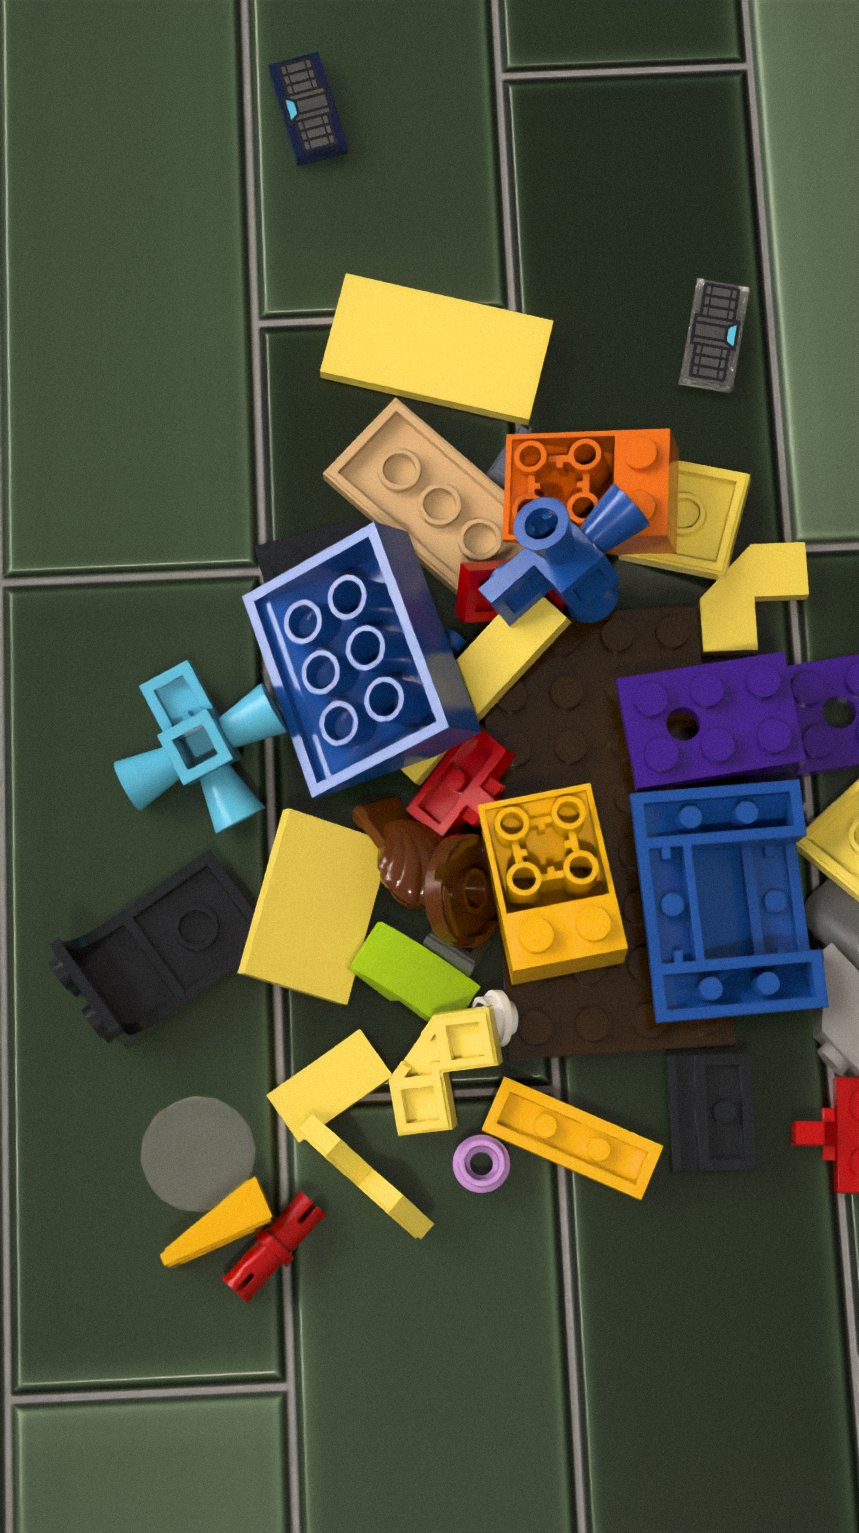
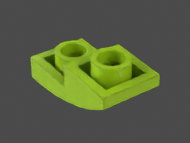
M383 922L376 923L348 966L351 972L389 1001L402 1002L426 1022H429L439 1012L467 1009L481 987L429 949Z

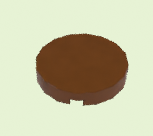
M454 834L444 838L433 851L426 870L424 886L426 915L434 934L447 946L476 948L485 944L499 925L498 916H494L496 905L484 841L478 838L480 837L479 835Z

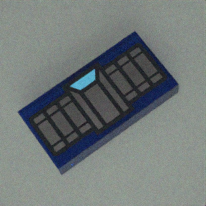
M319 52L268 65L270 79L297 166L347 153V143Z

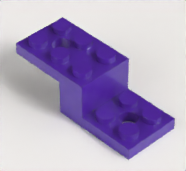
M783 651L617 678L615 686L636 793L735 776L738 784L784 781L859 768V654L787 666ZM832 701H839L847 705L852 713L851 725L845 728H835L829 725L823 716L824 705ZM676 713H686L696 721L698 733L690 740L682 741L675 739L667 730V719Z

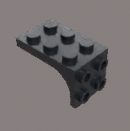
M209 849L96 929L70 941H62L56 938L48 945L56 957L49 961L48 965L67 991L70 990L76 998L83 994L89 1004L81 1009V1012L98 1036L104 1038L108 1044L117 1040L129 1049L239 970L255 911Z

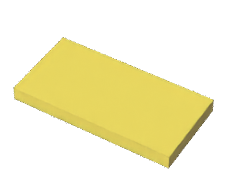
M346 273L322 361L320 377L529 426L554 321Z

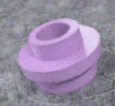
M474 1135L464 1140L456 1149L453 1157V1171L456 1179L464 1188L476 1193H487L500 1187L506 1180L510 1171V1157L505 1146L496 1138L488 1135ZM484 1153L491 1158L492 1169L488 1174L477 1175L472 1171L470 1160L475 1154Z

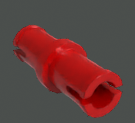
M301 1191L296 1194L292 1202L266 1231L260 1227L253 1235L257 1241L231 1270L221 1277V1280L233 1289L247 1304L250 1303L251 1298L281 1264L287 1267L295 1259L291 1253L314 1227L327 1216L318 1206H314V1202Z

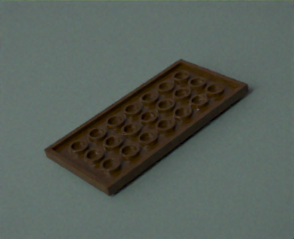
M697 606L612 611L604 619L593 623L580 622L569 613L563 614L571 623L484 716V727L517 755L499 779L507 787L500 797L501 799L505 800L576 785L591 784L628 950L624 963L512 985L499 927L503 992L515 1004L518 1012L517 1030L511 1035V1039L507 1044L508 1061L734 1047L736 1045L734 1017L655 1023L629 795L636 793L615 686L617 678L702 665ZM492 621L477 622L478 636ZM676 713L667 719V730L675 739L682 741L690 740L698 733L696 721L686 713ZM713 780L644 792L713 787Z

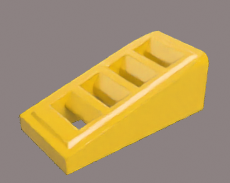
M254 1176L252 1179L245 1181L167 1246L165 1251L160 1254L164 1266L176 1268L259 1230L260 1227L264 1228L271 1225L276 1217L259 1178Z

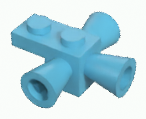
M186 660L139 685L163 731L157 735L163 747L114 762V768L123 789L139 811H142L179 779L183 786L196 784L200 781L215 834L265 809L263 804L231 766V764L243 758L237 747L289 732L279 707L263 683H260L222 716H220L191 660Z

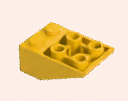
M587 783L479 804L478 812L511 984L515 985L624 963L628 946L591 784Z

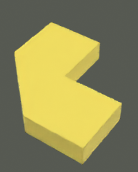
M805 542L750 544L728 568L725 581L718 579L706 591L698 602L701 657L756 655L758 640L755 602L807 599L809 587Z
M493 1005L439 1012L430 1019L417 1042L389 1078L398 1136L452 1130L458 1126L449 1072L498 1066L503 1062Z
M311 1114L299 1128L301 1131L300 1135L415 1239L417 1237L422 1239L434 1225L413 1203L378 1174L314 1115Z

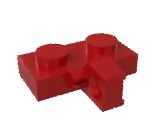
M481 724L479 725L482 733L447 751L406 808V811L417 821L432 827L446 838L459 834L467 823L478 828L481 824L478 805L503 800L500 797L507 789L499 779L517 755Z
M859 1077L833 1078V1108L821 1109V1121H795V1123H791V1146L822 1147V1161H834V1193L859 1194Z

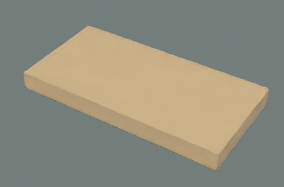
M396 397L323 472V479L369 520L407 531L419 563L455 595H457L460 563L511 560L525 548L521 544L506 543L502 540L504 490Z

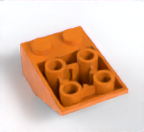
M671 429L506 434L502 540L506 543L520 544L514 535L515 518L527 503L543 497L554 498L563 503L568 511L570 520L579 528L613 483L639 508L650 526L604 554L619 556L633 554H677L679 449Z

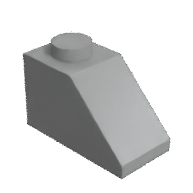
M831 942L822 950L829 1007L813 1009V1037L821 1045L817 1050L819 1056L835 1073L841 1076L847 1072L850 1077L859 1076V971Z

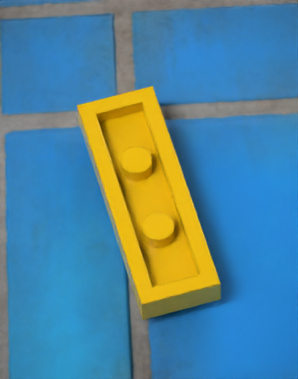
M504 1077L481 1130L484 1133L637 1200H642L663 1149V1146L507 1077Z

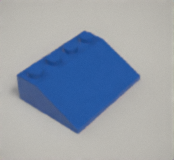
M372 522L242 596L312 798L318 799L435 757L482 733L407 531Z

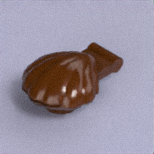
M395 795L356 806L352 811L354 823L358 827L363 828L378 848L377 869L380 871L381 882L390 890L392 896L401 905L410 909L426 911L424 900L426 870L433 851L446 837L428 825L413 821L402 808L400 799Z

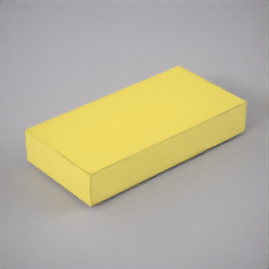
M359 1029L266 1096L295 1138L301 1143L305 1139L300 1135L301 1131L299 1128L311 1114L324 1125H327L387 1082L392 1074Z

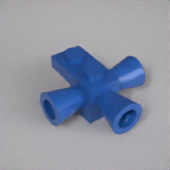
M613 483L579 528L570 520L566 507L560 501L549 497L532 500L518 512L513 527L517 541L525 548L509 562L498 566L490 575L489 580L478 590L509 627L551 589L566 604L569 614L574 619L584 623L600 621L614 610L619 595L616 583L621 580L604 553L646 529L650 524L632 500Z

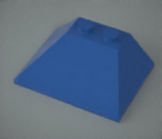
M800 779L631 793L629 798L655 1023L829 1007L822 949L810 950L798 861L796 843L807 836Z

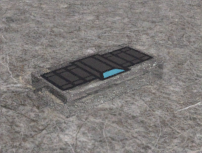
M697 278L678 384L726 393L732 392L750 287Z

